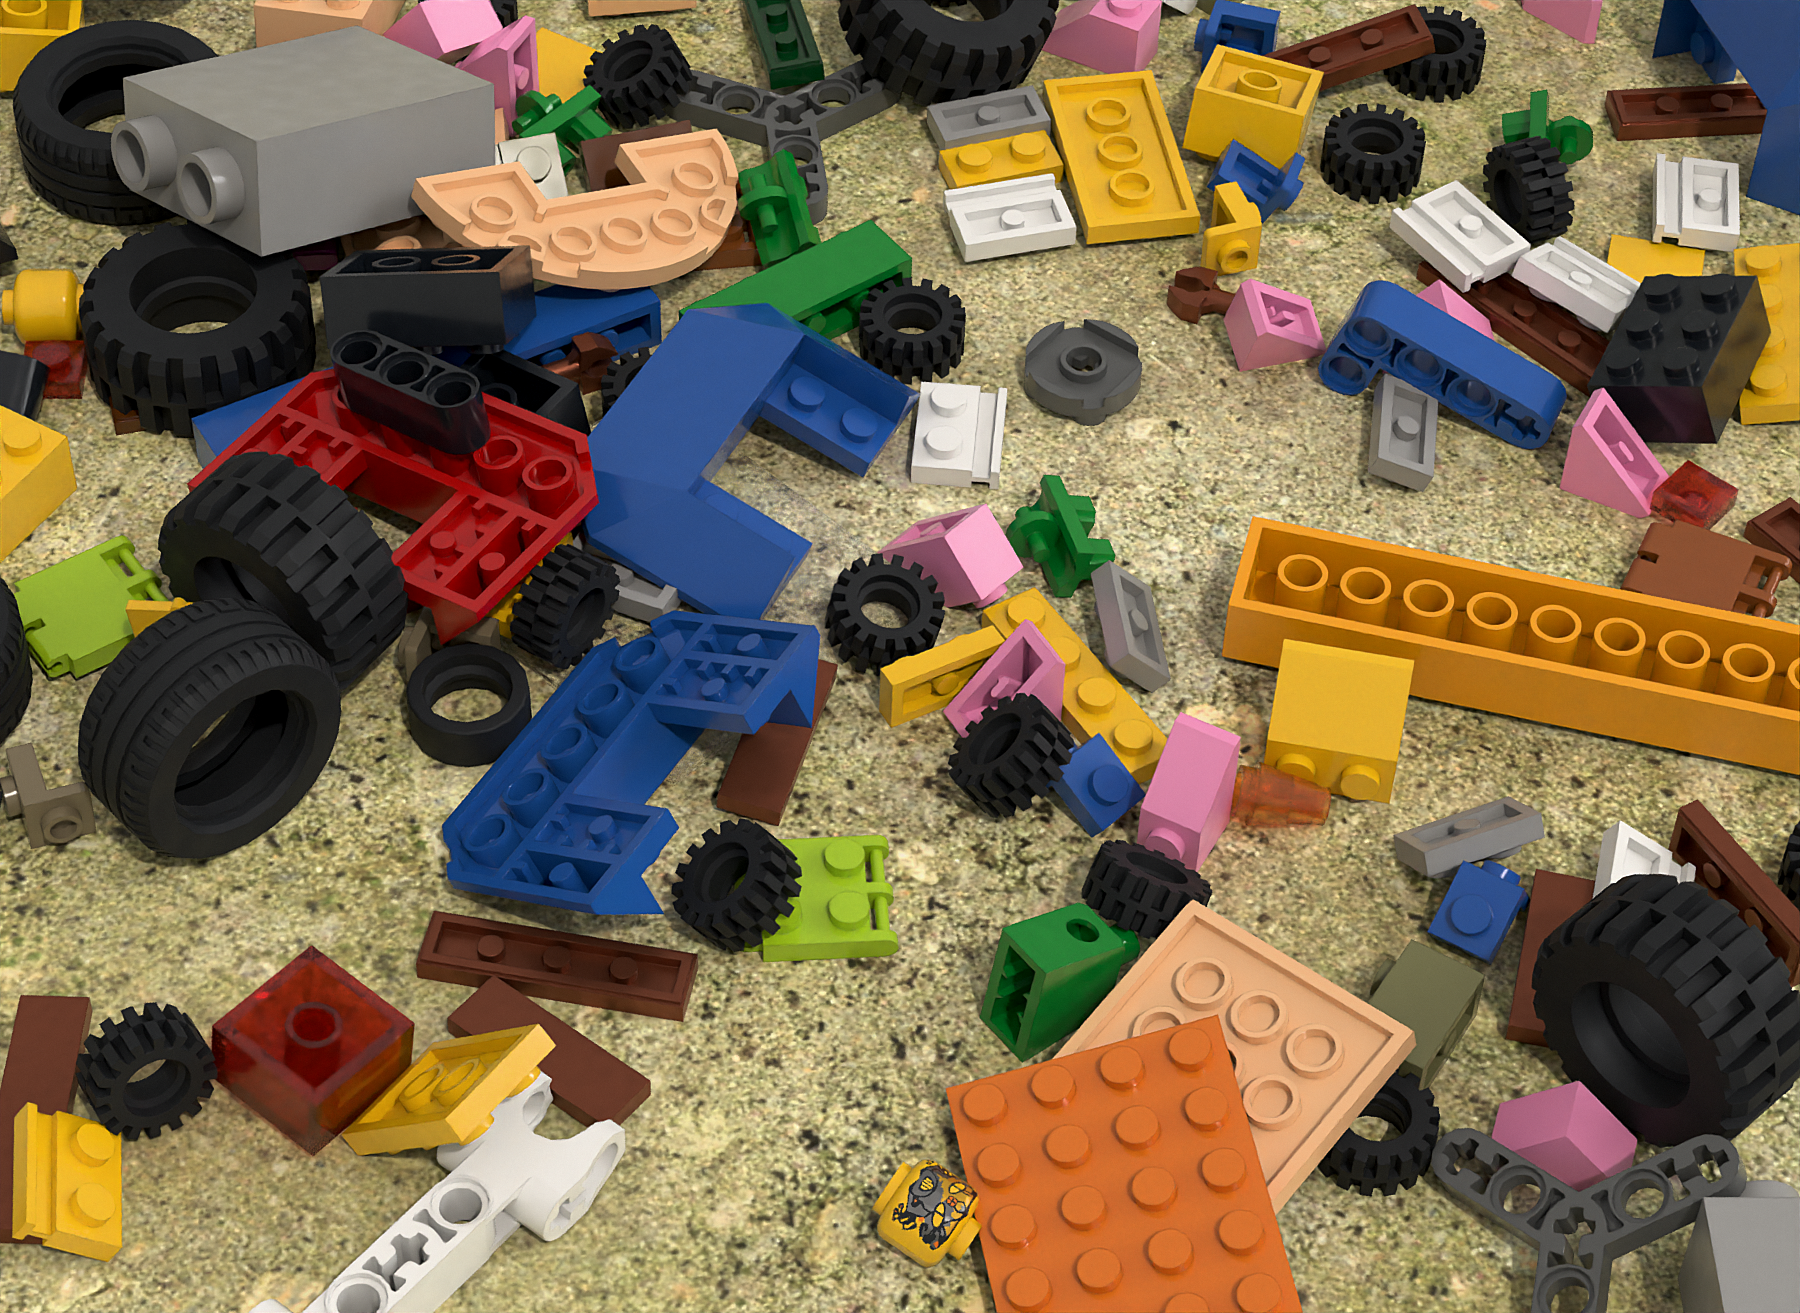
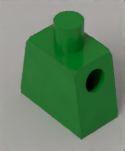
M1075 903L1003 928L979 1018L1021 1062L1032 1058L1080 1028L1114 989L1120 967L1138 958L1140 953L1139 940L1133 930L1129 929L1127 931L1117 926L1118 923L1108 926L1088 905Z

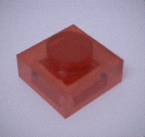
M84 340L26 341L24 355L44 363L51 371L43 399H82L88 368Z
M1687 460L1653 492L1650 509L1673 523L1677 519L1710 530L1735 506L1739 489Z

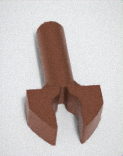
M1202 266L1176 271L1174 286H1168L1167 305L1180 320L1198 324L1204 313L1216 312L1226 315L1235 293L1221 290L1216 284L1218 271Z
M586 332L572 337V349L565 358L541 365V367L578 383L580 391L583 395L601 389L602 376L607 375V367L613 361L611 357L618 355L607 337L597 333Z

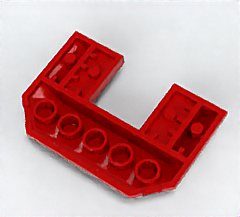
M334 368L309 373L187 483L190 493L222 463L234 455H242L247 452H268L269 455L282 454L293 458L294 464L299 467L307 465L321 474V479L330 486L335 484L342 491H349L422 523L423 525L393 552L391 559L394 565L401 568L405 579L403 591L408 593V599L431 609L441 645L478 623L599 503L586 434L482 392L491 428L490 439L483 447L468 454L453 455L445 453L352 412L345 407Z

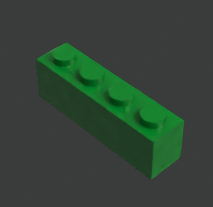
M870 219L755 275L746 277L715 294L694 302L679 310V320L688 309L769 303L827 339L832 340L859 327L861 303L863 299L868 300V293L872 289L877 288L883 293L884 282L893 280L896 287H901L902 278L912 277V257Z

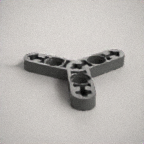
M862 60L826 76L825 80L816 81L787 96L701 71L691 70L692 80L687 81L690 87L687 94H677L681 102L675 108L667 105L664 108V112L669 118L677 122L690 120L691 126L705 130L717 129L722 135L764 146L767 149L768 161L775 153L782 149L793 153L794 158L808 160L809 163L796 167L799 176L804 178L808 192L806 203L812 224L816 225L823 221L828 212V183L820 141L894 106L901 99L902 92L897 96L885 88L886 81L877 75L872 78L862 67ZM837 100L846 103V105L842 107H827L821 103ZM734 107H743L751 110L746 114L726 112L727 109Z
M1458 1128L1446 1133L1437 1141L1432 1151L1431 1159L1435 1175L1452 1197L1539 1251L1531 1313H1552L1551 1304L1554 1296L1560 1290L1569 1286L1583 1287L1588 1291L1589 1299L1587 1305L1580 1313H1606L1612 1262L1614 1259L1695 1222L1703 1197H1740L1746 1188L1747 1182L1745 1165L1734 1145L1719 1135L1710 1134L1685 1141L1580 1192L1486 1134L1472 1128ZM1476 1156L1484 1171L1492 1176L1488 1185L1485 1184L1481 1176L1470 1169L1463 1168L1457 1172L1454 1167L1455 1161L1460 1157L1470 1161ZM1713 1160L1719 1168L1722 1178L1716 1182L1708 1183L1707 1179L1703 1176L1700 1166L1705 1162ZM1675 1175L1678 1176L1688 1195L1679 1200L1671 1181L1668 1179ZM1521 1184L1537 1186L1540 1189V1198L1530 1211L1522 1214H1513L1504 1209V1200L1508 1192L1514 1187ZM1644 1188H1654L1663 1193V1204L1652 1216L1634 1218L1626 1213L1627 1201L1636 1191ZM1580 1222H1587L1593 1233L1582 1235L1579 1241L1578 1257L1584 1267L1573 1265L1574 1252L1564 1235L1575 1233Z

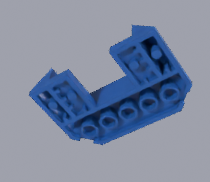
M1664 0L1652 58L1691 51L1694 61L1703 67L1714 85L1734 81L1738 68L1767 110L1746 197L1800 215V0Z
M769 303L688 309L587 437L599 503L581 520L586 541L661 588H664L665 585L677 588L679 599L704 614L763 620L807 558L813 543L710 481L759 416L859 476L864 477L917 403L920 393Z
M673 610L651 620L650 624L653 632L643 637L637 638L623 646H620L616 637L591 648L442 824L443 839L450 849L451 861L446 863L447 875L453 888L595 915L664 914L641 875L657 860L661 850L677 832L679 826L668 808L644 804L706 728L754 735L766 722L812 728L821 636L816 626Z

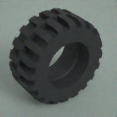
M839 0L838 17L842 30L848 31L845 40L854 56L859 54L862 56L861 65L872 78L877 75L886 81L885 88L899 96L900 92L906 93L914 97L912 103L927 107L932 102L939 104L1015 89L1018 84L1023 83L1054 27L1057 19L1055 12L1059 7V0H968L976 7L984 21L977 22L963 21L946 16L933 9L924 0Z
M188 219L187 224L172 226L171 222L155 225L153 232L146 235L137 232L126 238L122 243L123 248L120 250L113 247L101 258L98 263L99 268H93L83 285L84 292L79 298V315L91 380L95 382L96 392L109 406V397L111 396L113 409H117L124 415H127L131 410L138 409L141 427L148 431L162 434L164 430L174 431L176 437L194 438L191 418L303 378L314 368L316 336L310 287L308 286L307 274L302 264L293 257V253L290 250L261 257ZM192 323H227V325L199 333L170 332L173 329Z
M247 452L230 457L168 512L160 529L158 550L161 552L159 563L162 574L170 579L168 588L174 599L179 597L183 598L186 602L195 603L219 598H238L260 603L278 616L328 662L336 675L340 694L401 635L405 626L408 609V593L403 591L405 579L401 568L394 565L391 559L393 551L385 538H379L372 529L374 523L362 509L358 512L347 500L348 495L335 484L330 486L324 482L319 472L307 465L299 467L294 464L293 458L282 454L269 455L268 452Z
M1634 874L1622 877L1616 883H1611L1544 939L1538 949L1532 974L1531 988L1536 990L1533 1000L1536 1017L1544 1021L1545 1029L1543 1036L1550 1050H1556L1564 1062L1561 1068L1571 1082L1580 1081L1631 1133L1639 1132L1643 1134L1645 1142L1660 1148L1675 1147L1694 1137L1705 1134L1719 1135L1731 1141L1793 1087L1794 1082L1800 1077L1799 990H1792L1788 982L1791 973L1781 956L1775 958L1767 948L1765 943L1768 939L1755 925L1749 927L1737 916L1739 910L1725 899L1714 900L1708 896L1707 888L1692 881L1678 884L1676 876Z

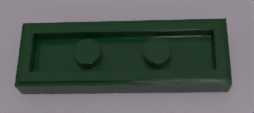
M742 0L743 8L771 90L825 80L823 61L801 0Z

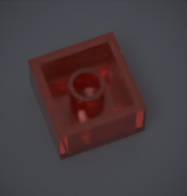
M311 945L212 1025L211 1051L216 1059L213 1062L218 1068L217 1079L215 1080L314 1156L351 1125L411 1065L415 1023Z

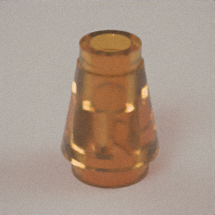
M1257 761L1254 767L1240 765L1235 777L1231 816L1244 818L1247 826L1311 824L1323 826L1330 809L1331 789L1330 787L1319 786L1317 783Z

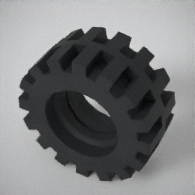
M1107 840L1104 844H1101L1081 890V897L1087 900L1086 904L1091 909L1099 910L1098 915L1106 920H1114L1118 923V927L1127 931L1129 929L1134 930L1139 936L1150 939V937L1157 939L1181 910L1193 899L1207 907L1213 890L1210 889L1211 885L1207 880L1200 879L1201 875L1195 870L1186 869L1184 867L1185 864L1177 859L1171 860L1165 857L1164 853L1155 849L1154 851L1147 850L1144 845L1137 843L1130 845L1124 840H1116L1115 842Z
M1398 1067L1358 1116L1381 1118L1393 1124L1402 1134L1401 1136L1382 1142L1367 1140L1355 1134L1349 1127L1321 1160L1319 1170L1326 1178L1333 1174L1338 1175V1187L1348 1191L1351 1185L1354 1184L1360 1186L1359 1195L1372 1197L1373 1188H1381L1383 1196H1390L1396 1194L1399 1183L1408 1190L1416 1185L1418 1175L1424 1177L1428 1171L1432 1159V1151L1437 1143L1440 1112L1439 1106L1433 1107L1435 1096L1429 1087L1419 1091L1421 1079L1413 1073L1403 1078L1398 1075L1400 1067Z

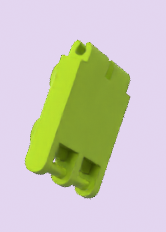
M120 535L14 583L16 589L14 596L17 600L26 641L30 643L28 648L49 677H57L69 671L78 678L112 662L119 652L135 638L125 610L128 600H145L151 597L153 601H169L160 589L162 581L159 576L151 569L145 570L133 555L135 546L127 536ZM124 563L133 576L127 577L119 567V564Z
M881 835L778 839L798 858L795 862L801 867L802 877L795 879V881L802 886L799 897H788L787 902L795 908L789 918L781 913L775 921L781 928L773 936L766 930H763L761 932L763 943L753 948L745 941L744 951L742 952H763V962L886 957L898 951V936L894 931L890 930L888 907L894 902L893 887L885 882L883 860L889 856L887 838ZM865 862H870L872 882H866ZM746 873L735 882V890L742 883ZM870 909H875L877 930H871Z

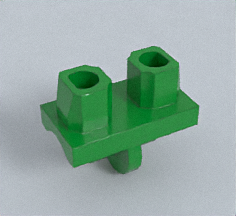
M590 85L563 104L561 99L554 93L545 97L540 92L534 90L526 91L516 100L515 108L518 118L512 122V128L519 135L518 139L555 132L565 177L573 169L577 159L565 145L572 142L578 148L577 143L580 141L610 136L613 132L611 127L596 112L601 95Z
M1547 89L1530 92V109L1502 114V131L1505 144L1534 136H1541V139L1547 138L1551 141V148L1557 147L1561 153L1558 161L1565 162L1566 165L1582 160L1590 154L1593 148V131L1583 120L1576 119L1573 116H1565L1554 122L1549 119V95Z
M782 149L775 153L766 163L738 173V180L743 194L738 200L740 216L750 220L762 266L769 268L795 254H799L822 243L818 228L814 227L806 203L808 192L804 178L798 174L793 153Z
M1043 475L1040 481L1042 490L1039 499L1033 506H1024L1015 512L1016 519L1007 528L1005 536L1017 556L1023 558L1033 557L1035 562L1041 564L1055 597L1071 598L1080 580H1092L1091 573L1108 560L1114 562L1116 554L1109 539L1088 538L1095 524L1096 514L1090 497L1068 495L1060 476Z

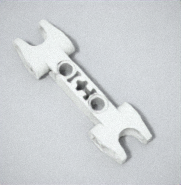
M541 1071L538 1078L528 1088L513 1097H506L491 1112L494 1117L493 1124L476 1140L460 1146L458 1143L439 1145L437 1161L451 1173L431 1188L334 1279L331 1285L302 1313H433L521 1225L526 1226L542 1239L550 1242L567 1232L589 1210L596 1195L626 1150L625 1130L608 1119L592 1124L589 1128L570 1139L550 1140L534 1134V1129L546 1116L547 1108L553 1101L550 1091L552 1078ZM462 1220L471 1221L464 1224H453ZM268 1299L259 1303L248 1313L293 1312L279 1301Z

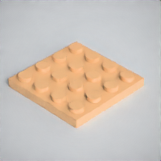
M1193 899L1181 910L1053 1059L1218 1015L1276 1216L1416 1047L1415 1034L1410 1028Z

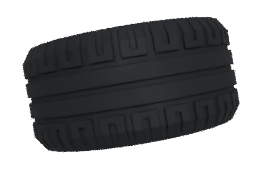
M140 20L109 21L82 27L57 38L44 47L20 75L13 94V113L25 173L32 187L43 199L72 217L95 224L114 226L143 225L178 216L179 214L131 191L124 184L116 170L112 157V133L83 128L110 116L125 114L124 77L218 57V55L199 38L180 28L159 22Z
M219 598L198 601L170 612L145 628L119 652L102 673L87 700L79 724L78 762L82 779L92 794L150 850L162 856L203 859L225 854L248 844L276 825L299 803L316 782L330 758L339 733L341 702L338 681L328 662L278 616L260 603L238 598ZM228 712L205 739L193 746L216 719Z

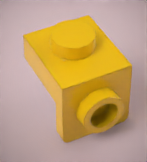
M1236 181L1215 186L1211 227L1205 230L1203 236L1200 267L1218 271L1217 277L1255 269L1258 264L1262 232L1260 212L1254 202H1248Z

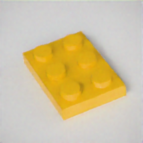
M540 1024L433 1042L341 1135L358 1156L384 1152L395 1155L406 1149L422 1147L424 1150H430L443 1144L458 1143L460 1146L469 1144L485 1133L493 1124L494 1117L491 1112L506 1097H513L521 1093L538 1078L541 1070L537 1065L556 1045Z

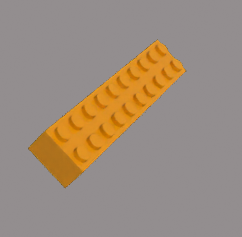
M1252 516L1228 604L1222 657L1279 668L1284 639L1414 660L1409 695L1800 775V625Z

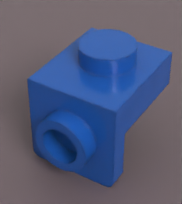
M1216 0L1209 20L1200 19L1195 35L1194 51L1202 52L1200 72L1203 73L1217 44L1260 56L1276 51L1281 11L1226 0Z
M1233 139L1222 151L1207 184V188L1214 192L1216 185L1236 181L1248 202H1254L1258 207L1263 224L1277 207L1286 211L1297 198L1304 184L1298 179L1305 158L1295 152L1279 170Z
M1100 733L1079 746L1074 742V747L1068 750L1072 754L1070 764L1059 766L1064 772L1059 782L1050 780L1046 785L1047 788L1052 786L1091 838L1104 831L1146 795Z
M1463 860L1427 932L1431 937L1491 965L1518 911L1525 912L1530 902L1525 889L1518 886L1521 877L1512 870L1490 860H1485L1481 868Z

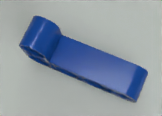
M1382 280L1370 282L1361 290L1339 324L1318 367L1319 376L1323 383L1332 391L1343 395H1355L1364 391L1381 368L1437 399L1441 404L1510 444L1524 449H1535L1543 446L1548 441L1567 398L1564 385L1553 374L1399 285Z

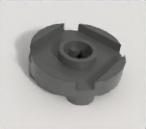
M1084 319L1083 328L1072 327L1064 329L1065 321L1052 323L1044 327L1031 338L1026 347L1024 391L1027 396L1049 410L1062 415L1072 416L1076 423L1083 426L1101 424L1105 421L1107 414L1123 409L1137 396L1141 386L1142 362L1138 357L1139 347L1135 340L1124 330L1110 323L1091 319ZM1087 365L1094 367L1092 371L1086 372L1073 369H1082Z

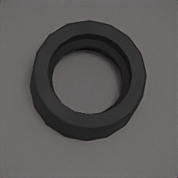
M467 643L445 647L427 656L413 670L407 685L406 697L413 740L425 754L445 764L472 767L494 763L532 719L530 688L526 671L512 655L493 646ZM468 688L490 690L504 697L507 701L499 712L485 719L470 722L448 720L434 713L431 709L441 697L453 691Z

